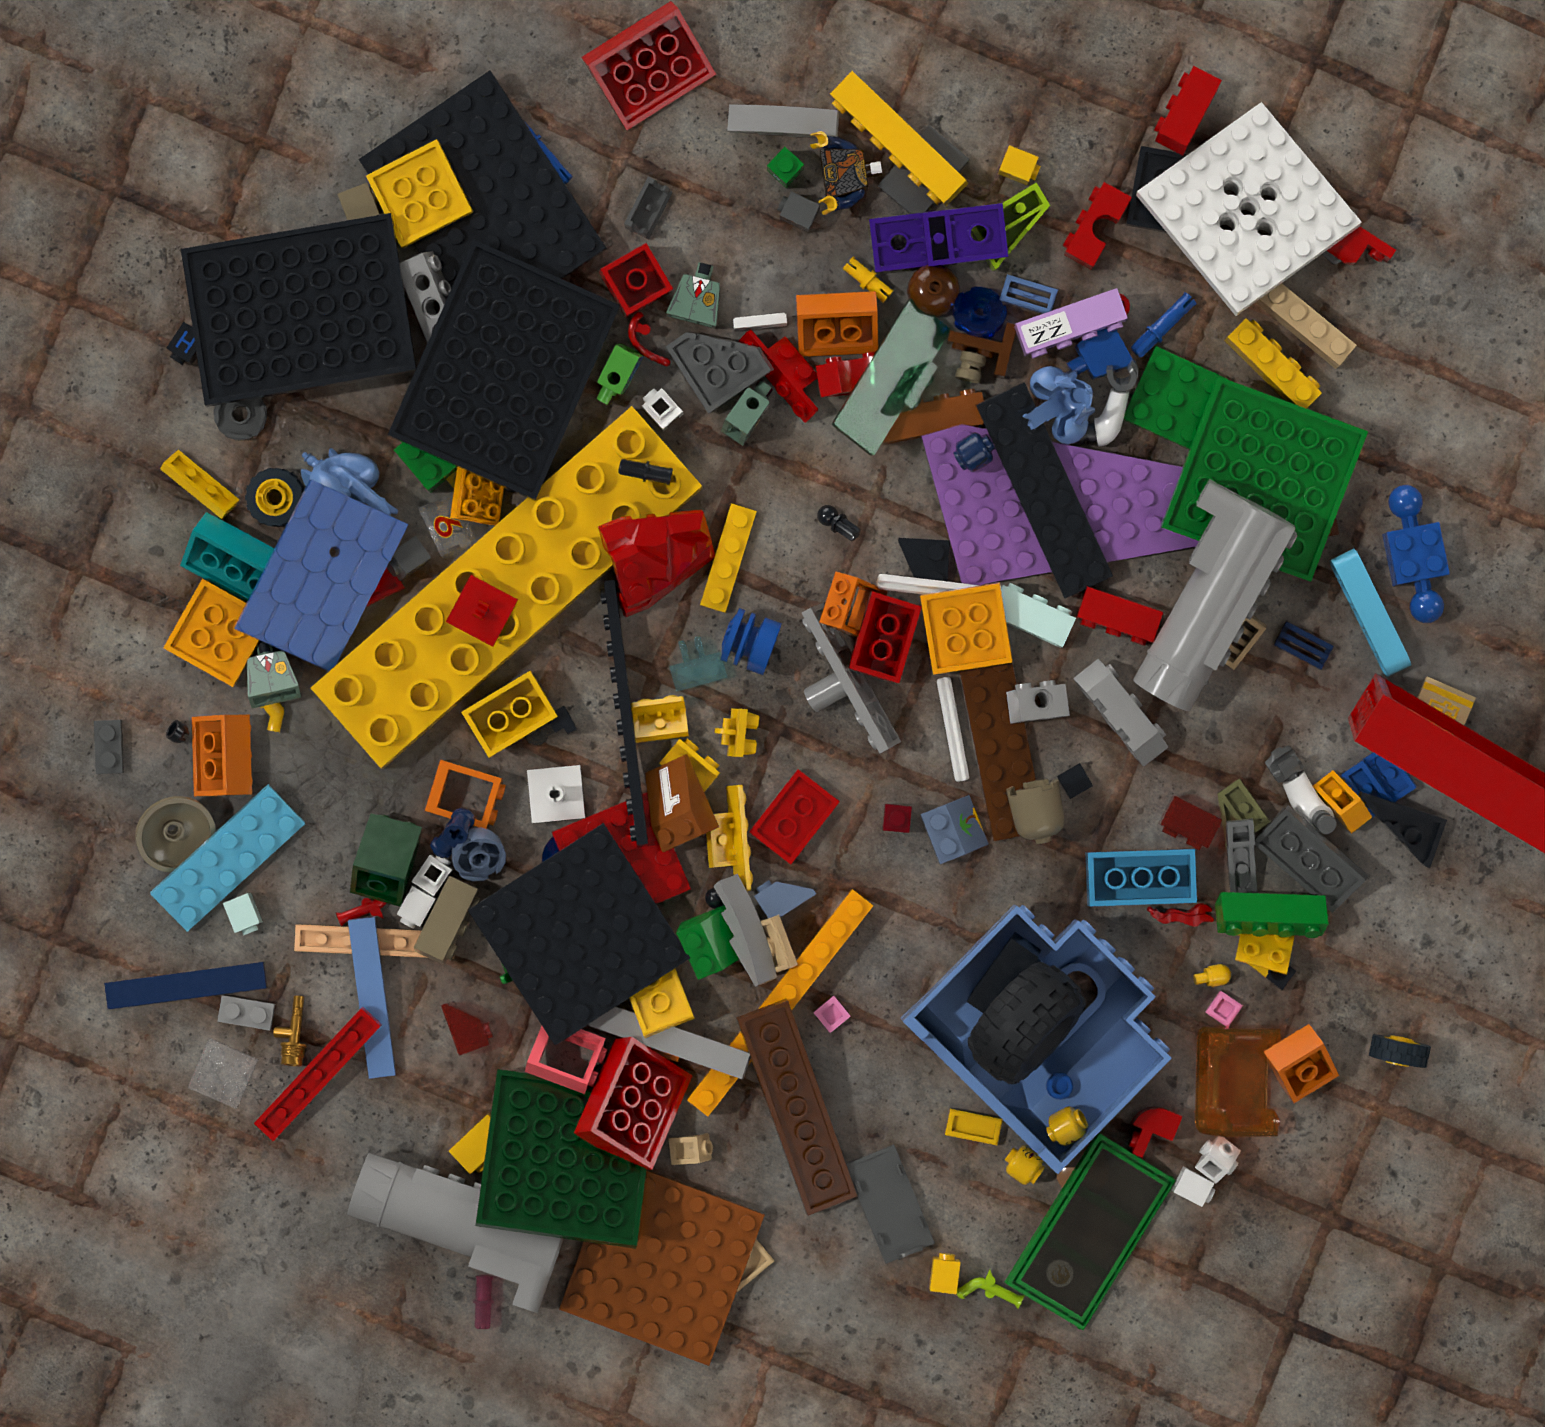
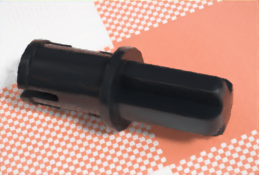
M621 459L618 472L620 475L643 479V482L649 480L670 485L673 468L649 464L650 461L641 463Z

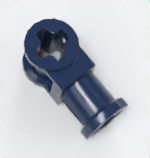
M463 808L453 811L451 819L446 824L442 834L439 837H435L431 842L430 846L435 855L440 858H449L452 854V847L455 848L457 844L464 843L469 836L468 829L475 822L473 813Z

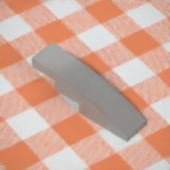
M729 104L727 131L731 133H757L759 135H785L787 137H816L811 136V133L822 131L828 136L838 137L839 111L805 107Z
M736 874L718 881L714 888L726 907V910L721 914L734 935L729 941L755 987L777 978L771 950L761 921L740 877Z

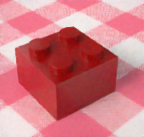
M647 243L606 265L599 271L614 300L620 305L619 308L625 319L671 293L673 290Z

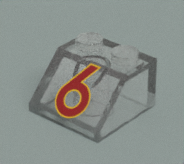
M450 497L418 508L440 556L445 560L473 546L471 540L475 539L469 524L464 526L462 520L450 518L452 499Z

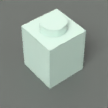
M251 893L223 903L235 933L242 931L243 936L258 930L257 924L263 922Z

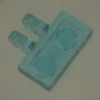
M700 636L694 637V644L700 657L697 659L689 660L686 643H684V640L678 642L684 662L669 666L676 692L728 678L724 663L720 660L721 652L705 656Z

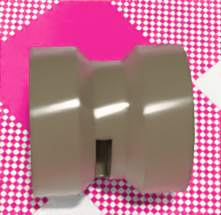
M962 351L960 356L961 366L957 369L955 378L980 384L982 379L981 369L985 366L987 357L973 352Z

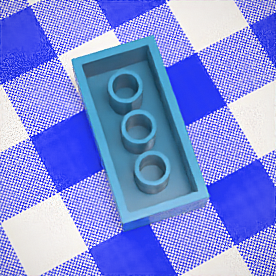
M1195 849L1085 852L1087 906L1197 903Z

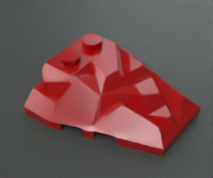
M702 510L670 512L669 516L656 517L655 514H646V518L639 519L623 516L598 526L603 547L612 559L621 591L617 593L625 618L649 609L715 558L705 514Z

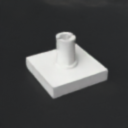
M581 765L527 770L532 823L585 818Z

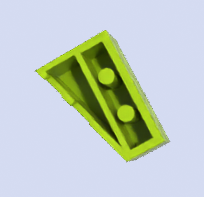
M1037 182L1002 203L1008 254L1017 246L1019 241L1050 206ZM977 225L972 228L971 237L975 241H982L986 237L987 232L983 226ZM1006 257L987 259L986 262L990 269L994 271Z

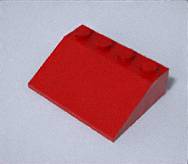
M672 1L581 57L626 130H629L716 75L680 10Z
M632 1036L615 1039L574 1134L597 1148L648 1170H653L692 1075Z

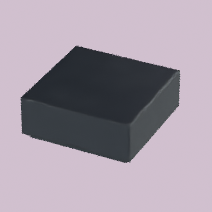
M1080 763L1056 776L1069 799L1093 787Z

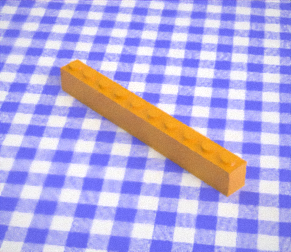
M851 889L796 959L798 965L788 969L758 1009L786 998L792 1010L872 909L873 905ZM740 1031L729 1046L748 1052ZM710 1069L687 1098V1101L708 1117L738 1078Z

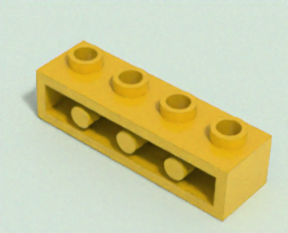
M1245 318L1224 341L1285 401L1307 409L1322 394L1319 390V383L1313 377H1306L1299 371L1301 369L1299 363L1292 357L1287 359L1280 352L1282 347L1274 339L1268 340L1262 334L1263 328L1255 320L1249 321Z

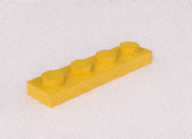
M731 503L700 606L726 613L757 511Z

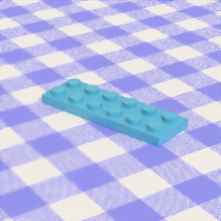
M267 784L159 883L150 894L188 932L294 835L305 822Z

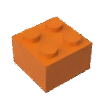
M1310 1024L1264 1051L1279 1084L1293 1103H1296L1339 1076L1324 1043Z

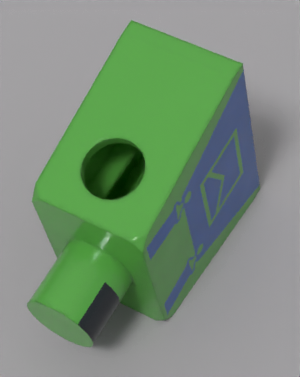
M623 343L615 345L597 383L603 386L596 399L611 406L616 394L622 395L626 392L644 355ZM614 372L620 375L618 383L612 379Z

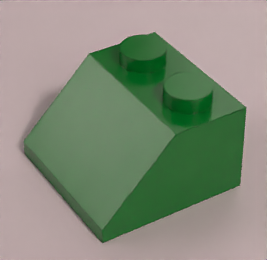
M725 905L680 922L677 929V936L685 953L690 956L689 961L698 980L722 971L739 960L729 942L734 935L721 914L726 910Z

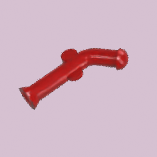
M364 898L360 906L342 913L336 912L341 927L348 920L356 919L369 913L372 916L384 919L381 908L387 903Z

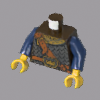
M822 131L811 133V136L817 137L818 143L810 144V147L812 149L825 148L820 149V160L826 197L818 202H824L828 209L822 211V214L827 215L832 211L851 208L864 197L865 191L868 190L867 178L882 176L880 160L865 162L863 150H859L855 144L839 137L828 136Z

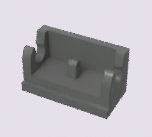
M648 176L624 223L625 228L649 240L673 193L670 191V188L666 185L658 184L655 179Z

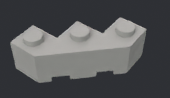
M1097 659L1073 679L1083 694L1098 709L1106 723L1121 738L1129 752L1144 767L1168 748L1163 739L1166 734L1157 723L1153 725L1142 712L1140 707L1143 705L1133 693L1129 695L1116 679L1119 675L1110 664L1105 666Z

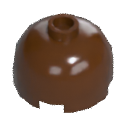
M943 265L922 266L913 273L908 282L907 295L910 304L916 311L926 317L936 318L946 315L955 307L959 300L960 285L958 278L952 270Z

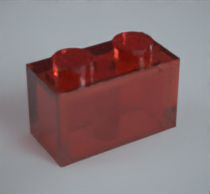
M1172 796L1158 825L1163 827V833L1175 839L1177 835H1180L1187 839L1185 844L1200 851L1201 847L1209 848L1222 819L1177 796Z

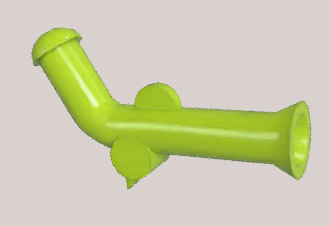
M990 1269L986 1278H974L962 1287L957 1288V1296L960 1299H965L967 1295L981 1288L985 1290L986 1297L993 1298L998 1296L1014 1304L1017 1309H1019L1025 1296L1018 1295L995 1284V1278L992 1276Z

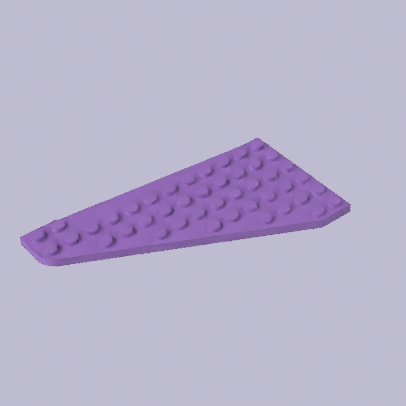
M961 424L922 435L923 445L961 583L980 586L991 582L1052 572L996 449L991 451L993 461L976 472H971L968 469L963 470L953 454L956 451V443L974 432L979 433L982 437L987 435L990 438L987 429ZM1052 442L1107 562L1196 547L1199 541L1160 527L1183 467Z

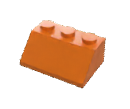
M876 291L796 295L798 349L803 357L863 354L878 351Z
M250 714L192 717L194 797L252 795Z

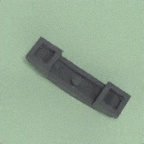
M1253 818L1226 821V850L1230 892L1257 893Z

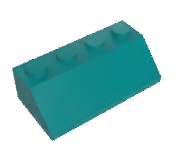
M206 512L192 530L180 566L247 602L274 548Z

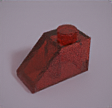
M448 1002L441 1005L459 1056L491 1044L489 1038L493 1037V1033L488 1022L484 1023L482 1018Z

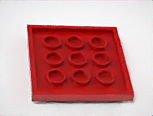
M647 792L642 794L649 846L638 847L637 841H631L630 826L634 825L633 815H628L626 801L551 832L558 850L561 851L604 823L655 904L691 889L675 849L672 848L665 852L661 850L651 825Z

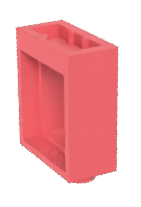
M541 1026L528 1058L525 1072L585 1094L588 1086L593 1087L599 1072L594 1071L597 1062L602 1064L608 1049L603 1047L606 1038L580 1029L565 1039V1041L594 1051L582 1079L540 1063L550 1039L543 1026Z

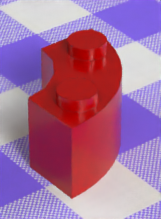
M878 351L863 353V358L842 361L841 357L825 359L826 364L816 366L821 398L853 395L894 387L890 357L879 356Z

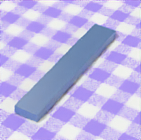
M375 916L348 920L359 1008L364 1007L382 1024L364 1044L369 1079L396 1075L376 919Z

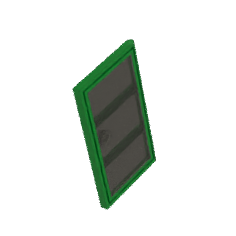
M1098 1133L1090 1142L1004 1282L1077 1326L1079 1330H1084L1176 1180L1173 1176L1165 1174Z

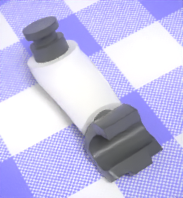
M1134 359L1128 364L1127 370L1130 375L1125 378L1116 377L1113 365L1107 366V378L1113 388H1111L1102 414L1098 418H1094L1095 423L1088 424L1087 432L1080 439V444H1085V441L1089 440L1090 443L1097 442L1099 447L1105 446L1112 442L1120 432L1125 416L1129 390L1135 385L1138 377L1139 368Z
M1291 746L1279 747L1272 751L1265 764L1278 783L1285 781L1283 787L1292 808L1323 834L1332 833L1336 828L1334 813L1319 797L1305 771L1299 772L1303 770L1304 766Z

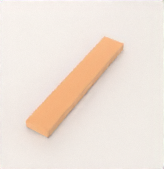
M296 924L294 951L352 954L349 927ZM377 928L380 955L425 957L414 950L422 930Z

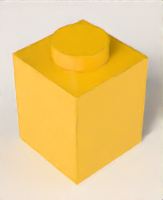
M1009 145L998 174L1028 185L1030 179L1036 180L1041 166L1036 164L1039 157Z
M939 1253V1257L933 1256L929 1283L930 1291L957 1294L961 1262L959 1259H955L954 1254Z

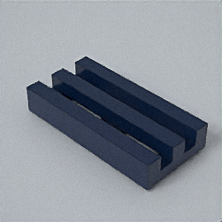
M1287 621L1274 643L1275 647L1319 670H1322L1330 651L1334 647ZM1287 630L1325 648L1324 652L1287 634ZM1283 638L1320 657L1319 662L1281 643Z

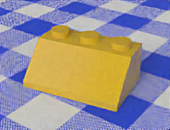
M531 670L461 712L488 758L558 717Z

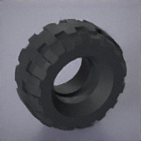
M1044 962L1032 964L1004 988L973 1027L968 1038V1047L973 1053V1059L998 1081L1003 1080L1008 1084H1017L1027 1078L1056 1050L1079 1020L1086 1005L1085 998L1080 993V987L1054 965L1049 966Z

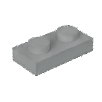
M222 995L217 1022L270 1031L276 1004Z

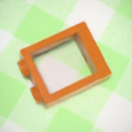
M835 572L819 623L857 637L870 592L873 591L887 596L888 591L880 590L878 586L858 577ZM858 588L859 591L849 618L848 625H845L856 589Z
M440 760L425 811L451 819L453 812L441 809L439 806L450 770L493 783L482 821L475 819L473 826L488 829L489 825L494 826L498 815V810L494 809L497 799L502 800L506 785L502 784L503 778Z

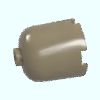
M1048 779L1023 783L1024 788L1016 791L1014 786L1007 788V796L1017 833L1022 838L1028 840L1035 839L1036 844L1052 841L1051 836L1058 834L1065 824L1058 779H1054L1050 784Z

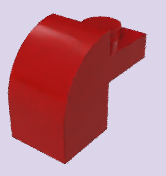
M1156 1106L1148 1107L1138 1112L1132 1119L1131 1124L1140 1129L1139 1132L1134 1131L1128 1145L1132 1147L1130 1152L1143 1158L1153 1133L1173 1141L1183 1116Z

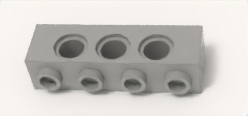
M433 251L421 253L400 263L404 287L427 343L451 291L450 284L444 279L441 272V262L434 255ZM425 275L430 280V285L428 288L424 285L423 282ZM435 300L440 305L439 313L434 309Z

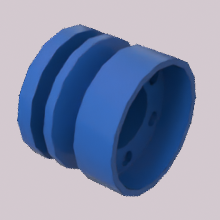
M739 608L736 615L730 620L722 642V656L720 660L727 662L732 651L736 653L733 665L737 666L742 657L745 656L748 657L747 670L764 675L782 623L765 618L758 628L754 626L756 614L751 613L748 623L742 622L746 610Z

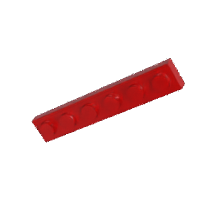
M362 1007L254 1124L274 1141L382 1024Z

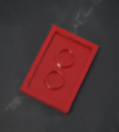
M797 769L749 833L791 865L840 801Z

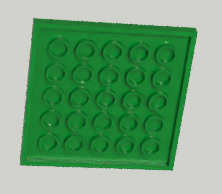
M1217 376L1160 527L1199 541L1213 515L1198 507L1197 500L1205 485L1211 479L1295 525L1294 532L1298 536L1290 549L1285 547L1281 554L1284 556V561L1279 570L1311 582L1368 431Z

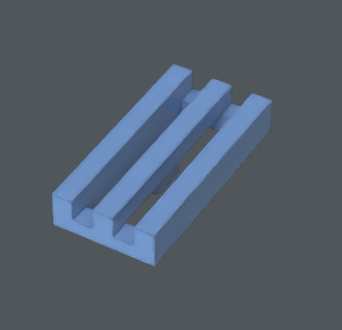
M1007 274L999 301L1044 314L1052 311L1058 290ZM1010 282L1051 294L1050 299L1009 287ZM1008 292L1048 304V306L1044 308L1006 295Z

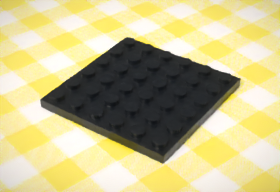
M604 823L468 910L555 1046L690 959V956L685 953L681 942Z

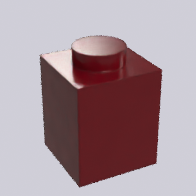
M884 804L882 831L909 833L912 806Z

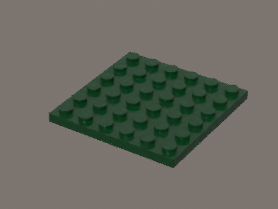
M497 1069L475 1226L636 1249L646 1168L597 1148L574 1134L594 1086H588L586 1093L583 1094L529 1073Z

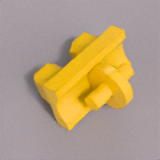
M731 708V718H723V727L715 728L714 733L722 734L721 745H728L727 756L743 757V755L756 753V740L745 739L746 728L757 729L759 715L749 713L748 709Z

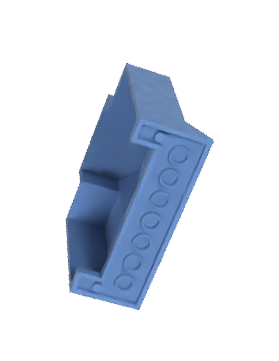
M1013 905L916 1004L902 1015L901 1019L1059 1174L1172 1058L1167 1054L1170 1049L1157 1037L1153 1040L1148 1035L1151 1030L1140 1019L1137 1018L1134 1021L1139 1013L1156 997L1151 993L1155 988L1145 978L1140 976L1137 979L1132 974L1135 970L1133 966L1122 957L1116 958L1113 955L1116 950L1105 939H1097L1094 936L1097 931L1086 920L1079 922L1074 919L1052 941L1051 939L1055 935L1045 925L1040 924L1037 926L1032 921L1035 916L1025 906L1021 905L1018 907ZM1016 932L1041 949L1039 955L1041 962L1049 966H1056L1066 975L1073 971H1081L1089 975L1097 986V996L1080 1015L1079 1020L1066 1038L1035 1071L1017 1084H1008L1003 1080H996L973 1059V1053L968 1047V1038L983 1013L967 1003V1000L1013 933ZM1062 1072L1071 1078L1073 1090L1067 1098L1059 1100L1048 1094L1046 1081L1051 1074ZM1068 1106L1080 1109L1088 1122L1086 1134L1078 1141L1067 1146H1062L1057 1141L1053 1142L1046 1131V1128L1049 1127V1116Z

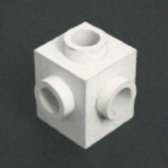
M1219 1135L1213 1142L1208 1140L1199 1151L1202 1156L1195 1168L1216 1184L1226 1174L1230 1175L1239 1164L1236 1159L1241 1150Z

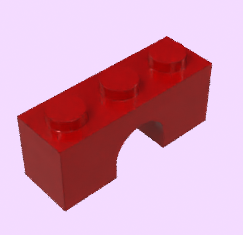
M1105 182L1101 188L1095 186L1088 199L1092 202L1089 210L1083 209L1075 222L1080 225L1075 234L1070 232L1063 244V247L1067 248L1064 256L1092 270L1106 243L1097 239L1093 234V223L1099 219H1108L1117 224L1132 197Z

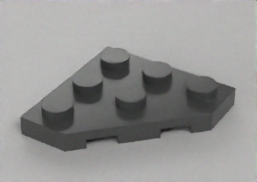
M691 331L684 333L666 346L708 414L774 370L760 347Z

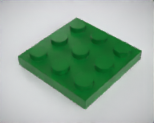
M1155 346L1125 411L1124 420L1189 450L1217 376H1222Z

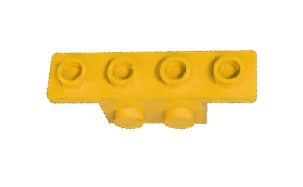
M742 785L727 786L728 813L714 814L719 828L706 833L709 868L733 866V874H738L746 891H751L753 875L749 866L751 850L747 842L748 820L745 817L744 807L746 804V794L743 791Z

